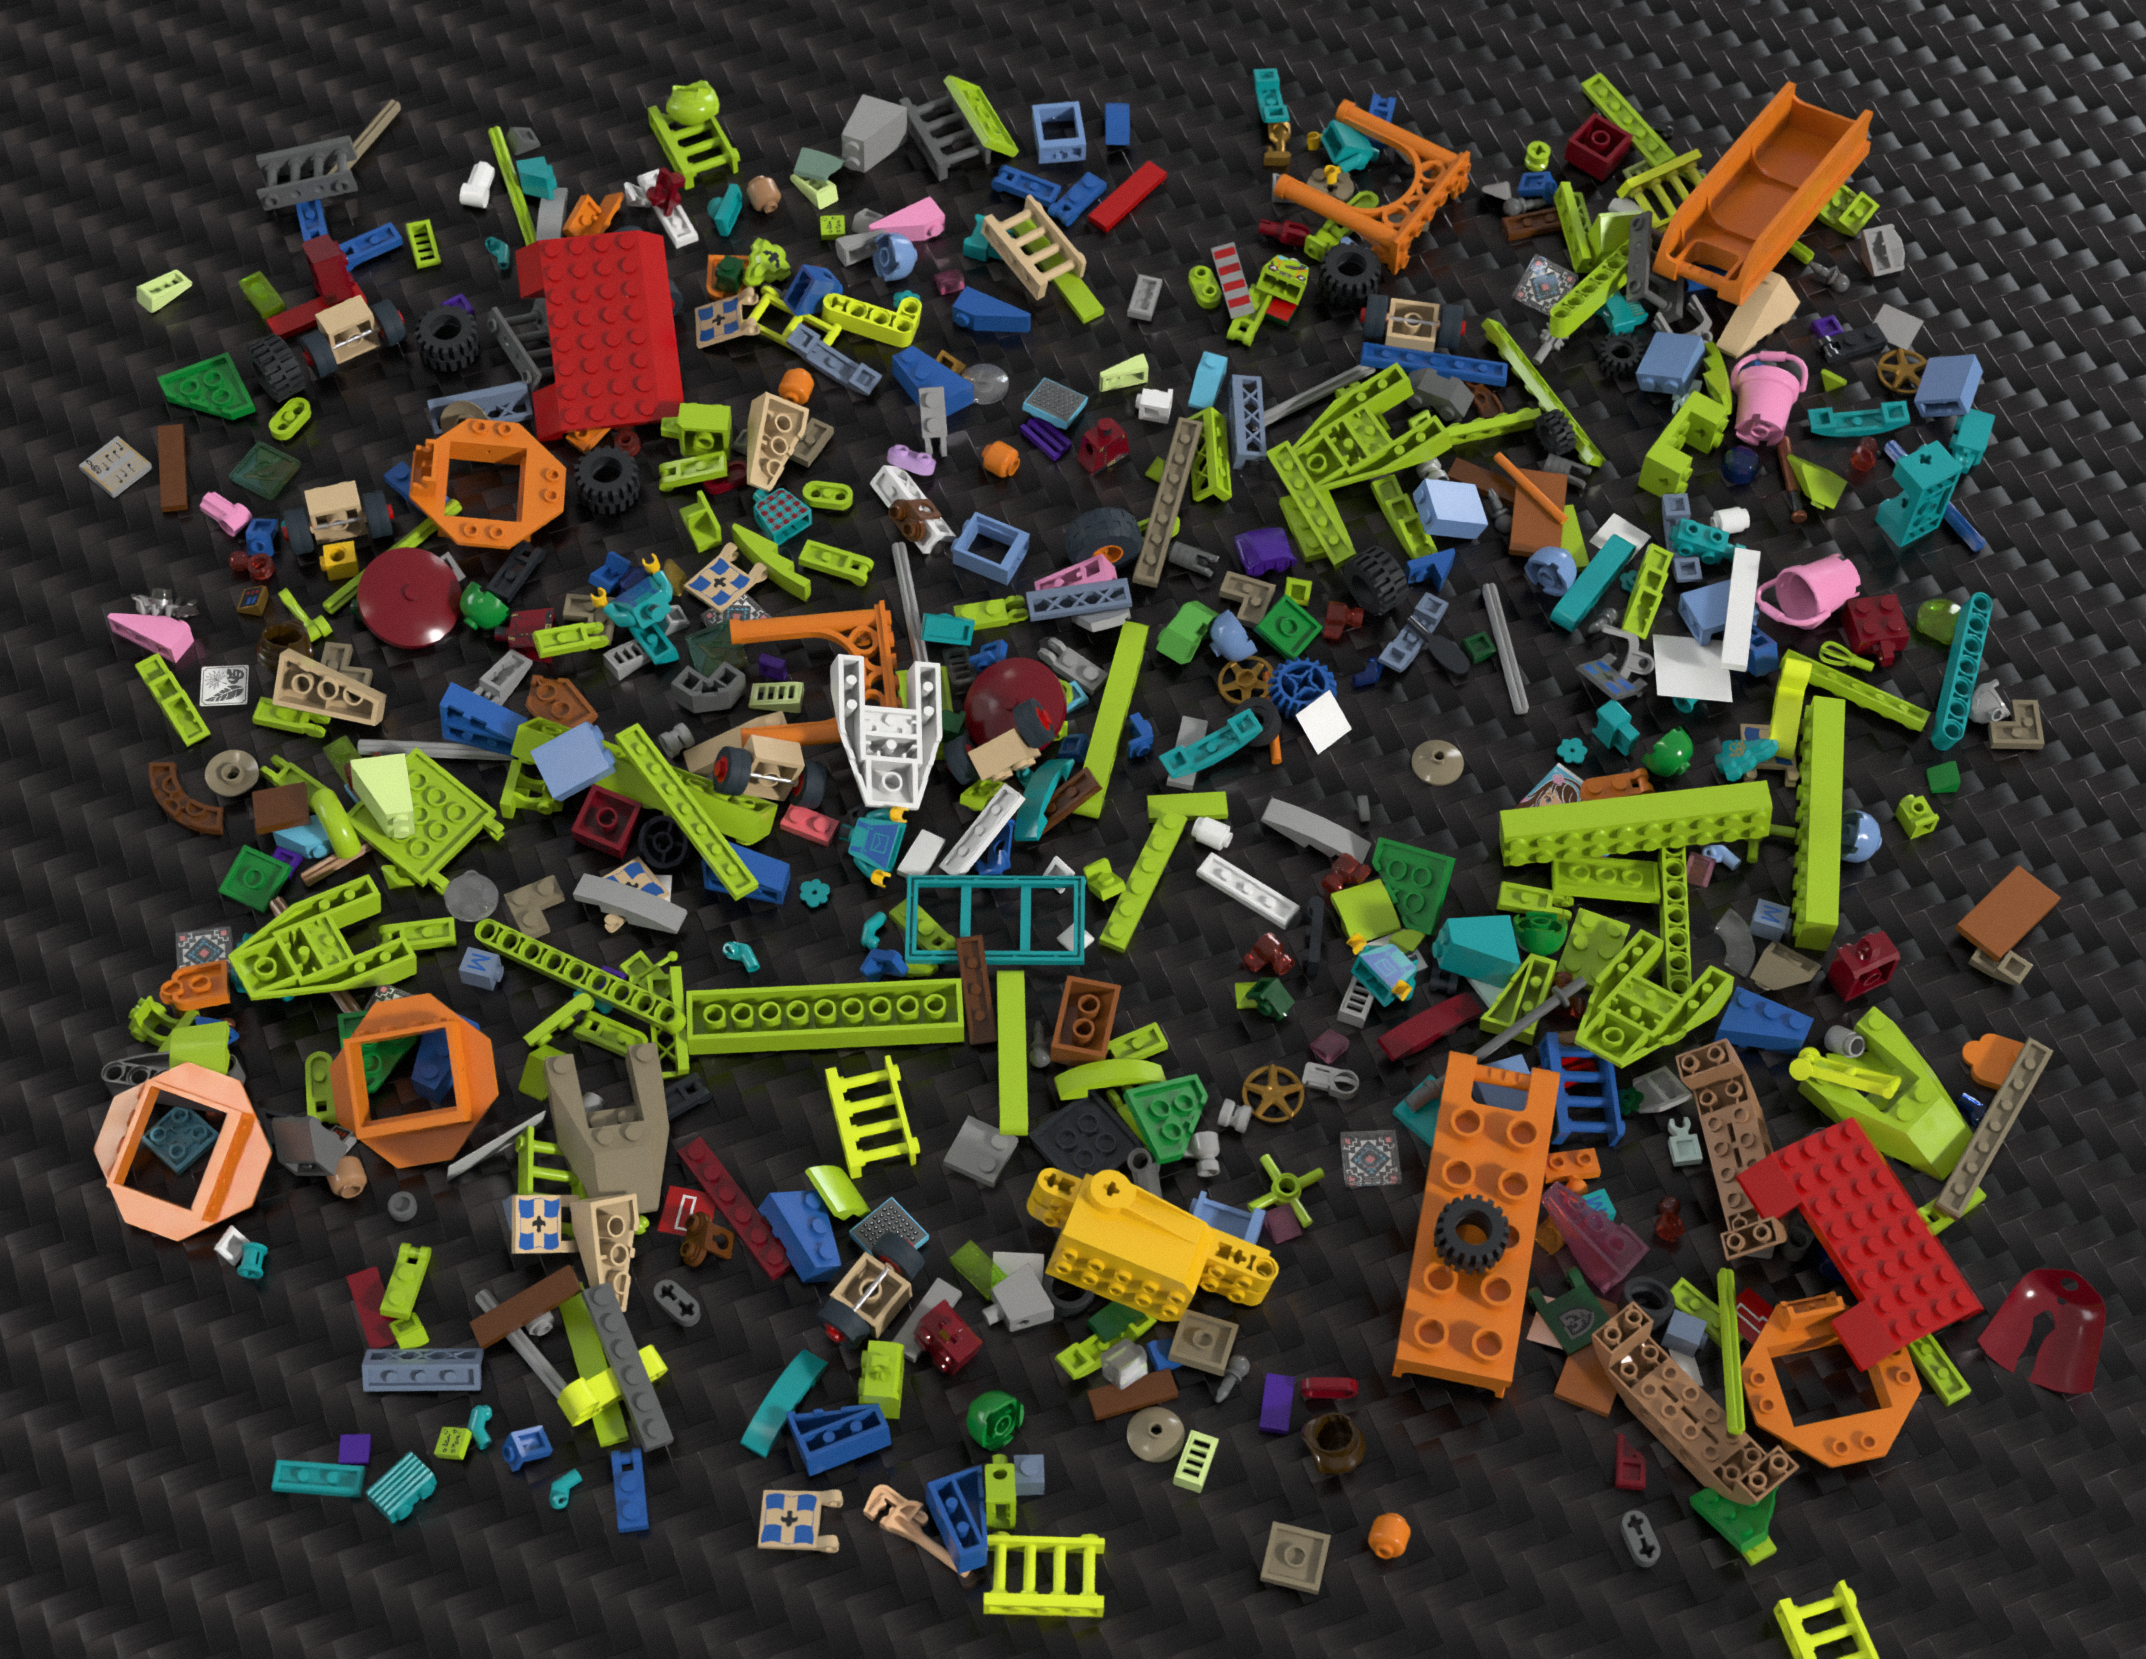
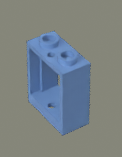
M1079 101L1032 105V126L1039 164L1086 160V140ZM1074 120L1077 138L1044 140L1041 123Z
M975 512L970 520L967 519L965 521L960 538H955L952 543L953 564L1008 585L1029 550L1030 534ZM978 533L1011 546L1001 564L967 551Z

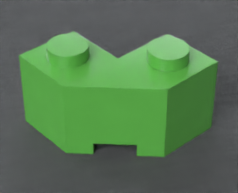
M1197 600L1185 603L1167 628L1160 632L1156 650L1180 664L1191 662L1201 640L1211 638L1209 634L1210 627L1220 614Z

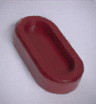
M740 460L727 463V476L702 481L704 490L709 494H720L746 484L747 463Z
M1310 1377L1300 1382L1301 1394L1308 1398L1347 1399L1358 1394V1381L1352 1378Z

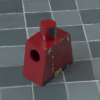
M1112 418L1100 419L1098 425L1083 434L1077 461L1091 476H1094L1127 456L1130 451L1125 431Z
M554 608L513 612L511 614L510 627H495V641L508 642L509 650L513 649L530 660L552 663V656L539 658L532 636L535 631L556 627Z

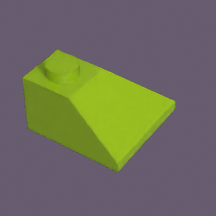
M1640 210L1598 214L1586 236L1592 257L1590 261L1592 268L1598 267L1628 240L1631 218L1642 214Z
M1789 453L1787 459L1804 494L1812 499L1810 504L1823 510L1826 506L1834 509L1847 481L1830 470Z

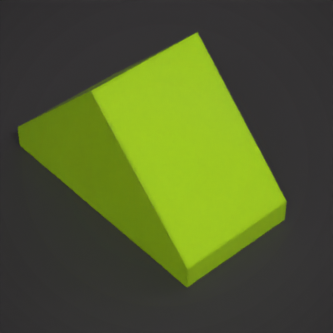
M546 1044L528 1055L518 1091L543 1102L547 1096L543 1076L545 1057L566 1055V1053Z

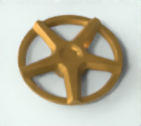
M1898 348L1882 356L1877 367L1878 376L1882 383L1892 391L1901 394H1915L1918 389L1901 390L1899 387L1902 383L1910 381L1919 387L1921 379L1915 375V372L1926 368L1928 360L1918 353ZM1897 355L1898 365L1883 364L1889 357ZM1905 355L1914 357L1920 362L1908 364ZM1882 370L1894 373L1895 380L1892 386L1884 379Z
M1249 656L1243 659L1258 661L1251 670L1242 669L1237 664L1238 661L1227 663L1218 677V688L1223 698L1238 706L1241 702L1251 697V690L1253 688L1265 689L1266 691L1259 697L1267 698L1270 695L1268 689L1275 684L1268 685L1267 682L1257 679L1264 666L1268 668L1271 678L1275 677L1272 675V666L1266 660L1256 656ZM1231 667L1236 675V680L1222 685L1224 673ZM1241 689L1242 701L1230 697L1226 691Z
M1274 1064L1261 1067L1253 1071L1243 1084L1242 1097L1245 1105L1251 1107L1247 1098V1090L1262 1095L1261 1102L1255 1110L1252 1108L1251 1114L1263 1121H1286L1296 1115L1302 1107L1304 1100L1303 1084L1294 1073L1283 1067L1275 1066ZM1268 1072L1267 1085L1250 1083L1259 1074ZM1277 1072L1288 1076L1295 1084L1280 1086L1278 1084ZM1299 1091L1298 1104L1292 1111L1284 1097ZM1269 1106H1278L1285 1116L1269 1118L1262 1116V1114Z

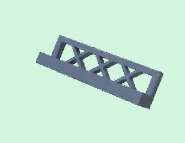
M1232 375L1227 389L1232 469L1242 470L1246 459L1265 461L1267 457L1261 377ZM1242 384L1255 385V391L1251 394L1248 393ZM1248 402L1257 408L1252 414L1244 408V405ZM1250 421L1258 427L1255 433L1250 432L1245 427ZM1253 442L1260 448V452L1247 451V445Z
M523 381L427 400L436 439L444 434L442 429L438 428L437 422H440L444 409L455 401L473 402L482 408L486 415L490 411L497 410L502 414L497 418L488 417L489 420L515 423L534 419L527 385ZM524 404L527 410L522 413L511 411L515 406Z
M1127 578L1026 592L1027 610L1031 622L1132 607Z
M483 1348L367 1349L362 1363L363 1391L480 1390L482 1385L481 1364L484 1356Z

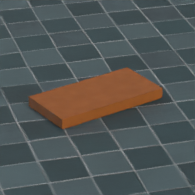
M1518 468L1564 513L1568 475ZM1516 482L1509 554L1531 557L1537 550L1546 546L1561 548L1563 524L1561 525Z
M2018 865L1957 924L1955 930L1998 963L2059 902L2061 897Z
M1596 1297L1610 1319L1619 1313L1617 1304ZM1593 1343L1567 1357L1553 1397L1607 1418L1617 1390L1607 1377Z

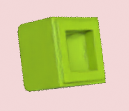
M415 1312L411 1313L409 1320L398 1319L388 1324L400 1349H416L429 1342L426 1331Z

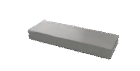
M1183 716L1175 748L1181 744L1185 748L1204 738L1208 721ZM1197 772L1174 779L1168 775L1167 785L1192 790Z
M940 1278L936 1279L892 1341L904 1345L905 1358L915 1362L923 1351L914 1340L916 1336L913 1334L919 1320L944 1299L947 1300L953 1309L962 1296L961 1291Z

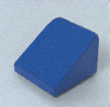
M1086 733L1069 734L1067 737H1063L1057 757L1074 759L1075 762L1084 764L1091 739Z
M1173 1338L1147 1343L1146 1350L1156 1372L1167 1368L1172 1370L1183 1365L1168 1360Z

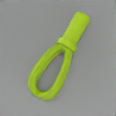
M1833 641L1823 643L1819 650L1820 659L1831 665L1855 666L1869 672L1872 671L1874 662L1857 657L1846 647ZM1829 645L1834 646L1845 652L1847 655L1828 649L1826 647ZM1823 653L1845 661H1834L1831 659H1827L1824 657Z

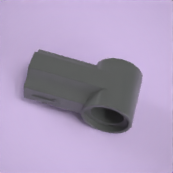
M1134 1149L1127 1158V1164L1132 1170L1134 1185L1163 1199L1158 1174L1160 1165L1156 1164L1152 1154L1146 1149ZM1148 1158L1147 1165L1140 1169L1141 1161Z

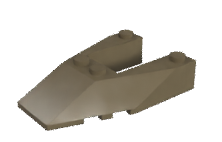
M656 1042L630 1045L627 1049L625 1062L635 1106L587 1113L584 1110L573 1054L545 1057L543 1076L557 1145L560 1152L564 1153L570 1163V1168L574 1175L579 1178L584 1186V1191L588 1198L636 1193L638 1214L658 1211L669 1123Z

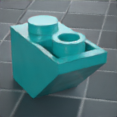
M545 157L516 161L523 193L548 200L554 199L553 190L557 189L556 179L553 174L552 165H547Z

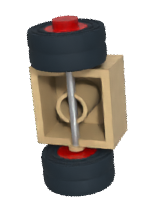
M1368 295L1366 308L1362 307L1360 322H1364L1363 337L1382 339L1385 324H1387L1385 345L1433 352L1436 331H1439L1438 347L1454 350L1458 348L1460 335L1464 336L1466 321H1463V306L1444 304L1441 319L1438 320L1440 304L1391 298L1389 313H1387L1388 296Z
M358 295L315 314L319 330L306 334L299 340L304 362L308 367L310 366L318 378L335 372L338 369V364L380 346L378 335L387 347L404 341L407 338L401 313L389 299L368 307L361 295Z
M355 480L304 491L311 523L308 521L304 507L285 510L283 513L286 526L282 527L285 542L290 541L294 555L314 551L311 533L315 534L317 545L368 534L365 525L367 520L372 538L393 534L390 519H394L391 504L386 505L384 492L379 490L363 494L362 499L365 511L362 512Z
M1028 699L1013 708V716L1018 728H1013L977 748L964 735L949 741L943 746L947 766L960 784L967 786L979 779L982 781L991 780L992 783L998 780L1000 782L1013 775L1012 770H1023L1036 763L1034 759L1041 756L1038 748L1055 738L1051 718L1036 699Z
M751 734L744 748L731 746L721 748L713 768V786L715 791L720 794L732 796L744 794L785 801L787 796H789L792 805L814 809L820 805L826 790L827 773L825 766L820 762L803 759L800 743Z
M886 1231L880 1237L879 1241L871 1249L873 1256L865 1251L830 1294L831 1299L816 1316L818 1324L825 1331L826 1335L836 1343H840L849 1349H856L868 1334L878 1339L912 1297L911 1283L909 1282L925 1264L924 1258L914 1245L893 1232Z

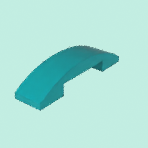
M1277 68L1254 69L1257 103L1263 122H1289L1287 106L1283 105L1279 89L1280 80Z
M1906 401L1881 403L1880 409L1838 413H1833L1832 407L1807 410L1811 432L1824 436H1867L1894 430L1910 423Z
M1249 708L1228 719L1225 727L1185 748L1181 744L1159 756V760L1172 779L1183 777L1207 768L1228 757L1263 731V727Z
M1050 759L1042 764L1034 773L1024 791L1023 797L1025 800L1018 809L1014 831L1016 841H1039L1048 822L1044 815L1046 807L1058 782L1067 781L1075 764L1074 759Z
M803 1349L789 1364L764 1399L740 1442L741 1445L766 1458L781 1436V1429L787 1422L786 1412L796 1409L810 1387L813 1388L828 1366V1362Z

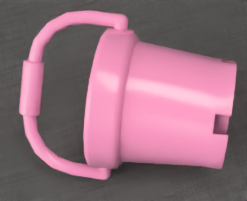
M1761 351L1758 354H1751L1741 359L1735 365L1730 383L1732 391L1738 396L1735 424L1738 438L1746 443L1758 446L1759 440L1767 441V446H1771L1783 439L1791 407L1797 401L1799 392H1804L1807 386L1808 368L1802 359L1795 355L1786 354V352ZM1752 360H1790L1801 368L1802 379L1801 384H1799L1794 375L1774 366H1751L1740 373L1739 370Z
M1832 554L1804 566H1791L1783 569L1777 575V578L1757 588L1755 603L1760 607V611L1777 622L1794 625L1804 630L1814 629L1822 624L1831 613L1844 606L1847 600L1856 599L1859 596L1860 592L1855 594L1856 587L1861 585L1858 572L1850 560L1842 561L1837 558L1841 556L1840 554ZM1775 586L1776 597L1784 613L1769 603L1763 602L1761 600L1762 592Z

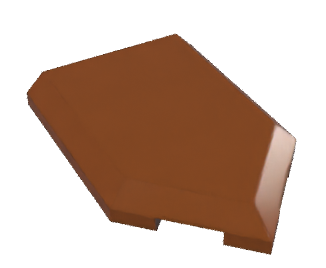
M532 675L531 687L525 707L534 718L542 717L569 728H574L585 721L589 723L595 722L598 717L597 712L569 679L558 678L556 680L543 678L540 675Z

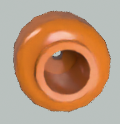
M802 368L791 369L784 374L778 391L783 399L797 405H802L808 401L814 387V381L806 370Z
M996 441L992 445L988 444L982 452L984 468L1001 478L1013 475L1019 467L1018 451L1002 441Z
M1386 1513L1375 1519L1369 1534L1368 1543L1381 1558L1389 1559L1401 1556L1406 1549L1410 1537V1528L1402 1516L1395 1513Z

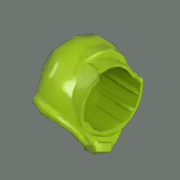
M700 80L688 86H673L672 95L666 104V112L674 121L682 125L696 126L719 112L720 105L713 88L707 81Z

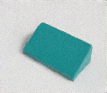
M656 622L642 630L635 627L628 628L655 665L680 659L676 648Z

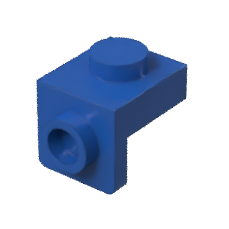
M611 551L607 554L605 565L590 574L589 583L598 588H603L610 594L627 582L631 562Z
M1003 639L982 645L979 654L970 656L969 663L981 674L994 663L1005 660L1008 644Z
M1139 712L1129 716L1128 730L1134 739L1128 742L1127 755L1132 759L1136 756H1144L1152 750L1154 736L1148 720H1143Z
M872 948L860 967L861 973L868 982H879L883 974L904 977L909 970L902 960V956L897 951L891 949L886 951Z

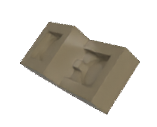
M1979 948L1968 962V964L1983 973L2016 986L2020 985L2033 966L2011 950L1997 963Z

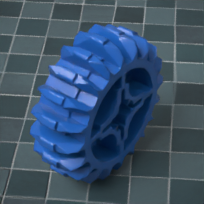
M1297 656L1295 662L1287 658L1285 665L1279 663L1276 670H1273L1272 675L1275 677L1271 678L1270 676V680H1268V685L1275 684L1268 689L1269 696H1272L1271 702L1276 705L1278 713L1285 712L1286 719L1293 716L1297 722L1296 715L1330 690L1336 699L1337 683L1336 680H1333V672H1327V665L1320 667L1318 660L1314 663L1310 662L1309 657L1305 661H1301Z

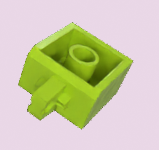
M680 403L678 417L662 418L661 436L679 439L680 451L684 457L690 458L724 450L727 460H730L733 440L730 406L720 404Z
M869 1340L868 1351L862 1350V1378L859 1379L858 1388L859 1405L879 1404L885 1418L899 1419L904 1373V1345L898 1342Z

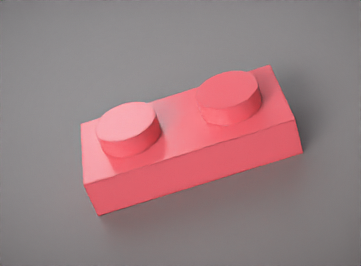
M790 804L780 823V829L827 847L831 844L840 827L838 820Z

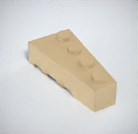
M288 648L280 653L272 704L376 726L383 720L386 694Z

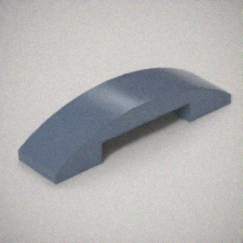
M802 323L798 324L786 341L798 355L820 372L841 385L863 395L869 396L882 378V375L863 363L860 365L856 364L821 341L819 334Z
M1687 493L1663 494L1662 515L1667 550L1674 553L1670 562L1676 582L1702 581L1699 557L1694 555L1683 557L1679 555L1677 550L1671 549L1673 541L1668 540L1672 526H1677L1681 518L1690 519L1691 512Z
M1426 592L1415 607L1412 616L1429 632L1433 633L1449 603ZM1406 624L1393 642L1390 641L1378 658V662L1401 673L1414 660L1426 642Z

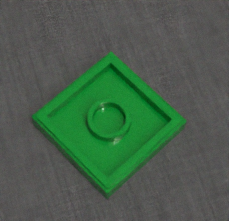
M1285 593L1253 630L1286 660L1288 658L1293 662L1321 631L1323 626Z
M244 844L218 892L267 915L270 909V901L277 897L292 867Z

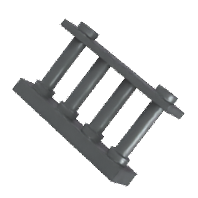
M947 86L946 97L920 106L913 105L908 97L899 100V105L907 107V129L939 181L948 178L950 164L980 154L985 164L990 163V153L993 150L982 145ZM949 105L954 111L953 114L930 122L922 121L920 115ZM959 121L964 130L938 139L933 138L930 134L931 131ZM967 138H970L974 144L972 147L950 155L942 154L940 148Z
M350 135L257 155V164L264 180L267 179V188L257 189V195L264 211L358 191L351 169L347 170V162L357 160V153ZM337 164L336 173L324 175L325 166ZM314 169L313 178L300 180V172ZM291 174L290 183L277 185V177Z
M1649 210L1631 218L1626 302L1631 303L1645 298L1658 307V312H1661L1668 324L1682 318L1684 278L1680 276L1674 281L1653 273L1649 268L1650 259L1655 262L1658 253L1651 248V239L1661 244L1664 236L1652 227L1653 212ZM1649 280L1659 286V296L1648 289Z
M545 298L535 299L531 313L507 318L502 316L497 307H492L490 318L487 322L489 331L494 334L520 373L523 382L528 385L532 393L537 391L541 378L555 376L554 366L538 369L533 361L552 357L551 347L526 352L522 344L544 339L551 346ZM534 323L539 330L515 335L510 327Z

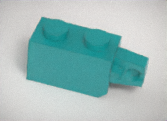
M1971 408L1967 415H1958L1954 430H1958L1957 435H1952L1948 448L1953 449L1951 456L1963 468L1962 473L1967 474L1971 465L1980 464L1983 452H1985L1995 415Z

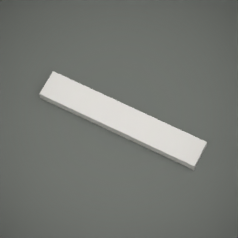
M1735 548L1720 668L1746 672L1761 551Z

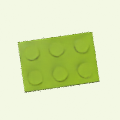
M1329 490L1320 492L1353 547ZM1291 495L1281 497L1279 501L1280 507L1304 562L1328 557Z
M1579 908L1554 978L1571 983L1581 976L1587 983L1583 988L1593 992L1597 976L1622 950L1630 925Z

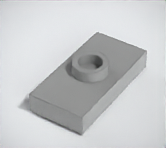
M1139 274L1127 316L1151 321L1162 286V279Z

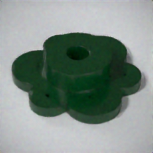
M1629 1087L1627 1090L1619 1089L1617 1091L1621 1115H1627L1631 1111L1639 1110V1104L1644 1100L1642 1092L1637 1091L1635 1087Z

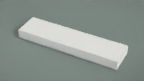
M659 169L637 176L638 183L645 194L648 188L656 185ZM681 205L673 207L672 215L668 217L663 215V211L659 207L652 206L676 249L698 241V234Z
M1005 783L941 862L939 867L949 875H965L1024 802L1025 798Z
M1213 852L1209 854L1197 869L1196 875L1284 930L1300 910L1299 905Z

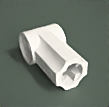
M481 161L474 165L468 183H463L461 187V204L486 208L489 200V188L495 175L493 167Z

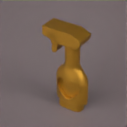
M1268 123V135L1270 140L1276 145V151H1273L1272 147L1268 146L1267 153H1264V166H1285L1290 164L1291 154L1285 150V144L1291 139L1290 123Z

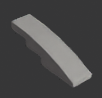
M567 188L553 190L554 199L552 200L541 198L536 241L563 238L562 228L566 222Z
M511 649L479 679V687L473 693L502 706L531 667L532 660Z
M1274 798L1270 799L1261 818L1262 822L1304 848L1310 844L1329 857H1333L1336 854L1341 858L1349 860L1357 868L1363 864L1372 844L1348 829L1319 815Z
M586 873L583 874L573 892L576 901L599 905L604 913L626 917L628 924L677 934L687 915L686 909L660 897L610 879Z

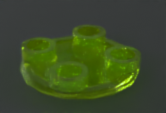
M1944 598L1926 601L1919 608L1917 614V629L1922 633H1926L1931 638L1940 640L1944 644H1951L1961 607L1955 602Z

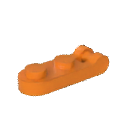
M1639 768L1629 773L1586 779L1581 785L1579 796L1582 801L1651 794L1655 791L1652 784L1648 782L1649 774L1647 769ZM1638 783L1639 787H1632V784Z

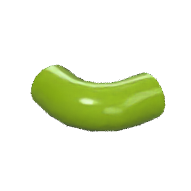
M324 788L318 790L311 798V806L323 826L336 856L339 859H349L356 856L361 851L362 846L339 798L331 789Z

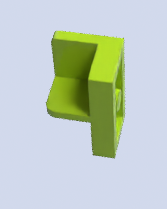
M702 490L697 491L698 503L679 509L680 517L699 553L722 545L721 527Z

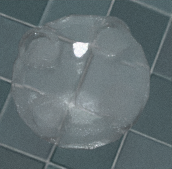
M470 870L449 884L444 892L446 908L452 916L461 921L475 922L483 920L492 914L497 907L499 895L497 887L490 879L478 874L476 871Z

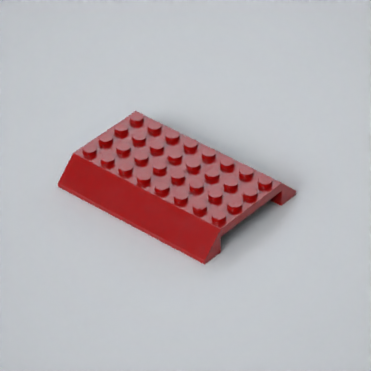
M640 230L538 240L515 251L521 300L543 297L546 299L555 383L532 393L538 442L563 439L562 433L661 423L662 418L678 417L680 403H684L663 236Z
M1850 1117L1775 1151L1735 1177L1762 1220L1772 1216L1779 1220L1798 1207L1860 1302L1829 1323L1860 1372L1883 1362L1892 1353L1960 1319L1963 1322L1985 1310L1860 1120Z

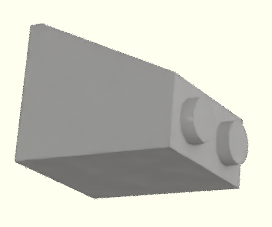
M862 94L842 133V159L845 160L843 167L865 173L907 141V107Z

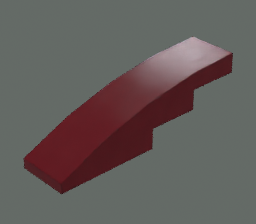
M1464 992L1405 1021L1379 1037L1377 1043L1391 1061L1394 1062L1431 1047L1435 1040L1454 1033L1460 1025L1478 1019L1482 1011L1469 994Z

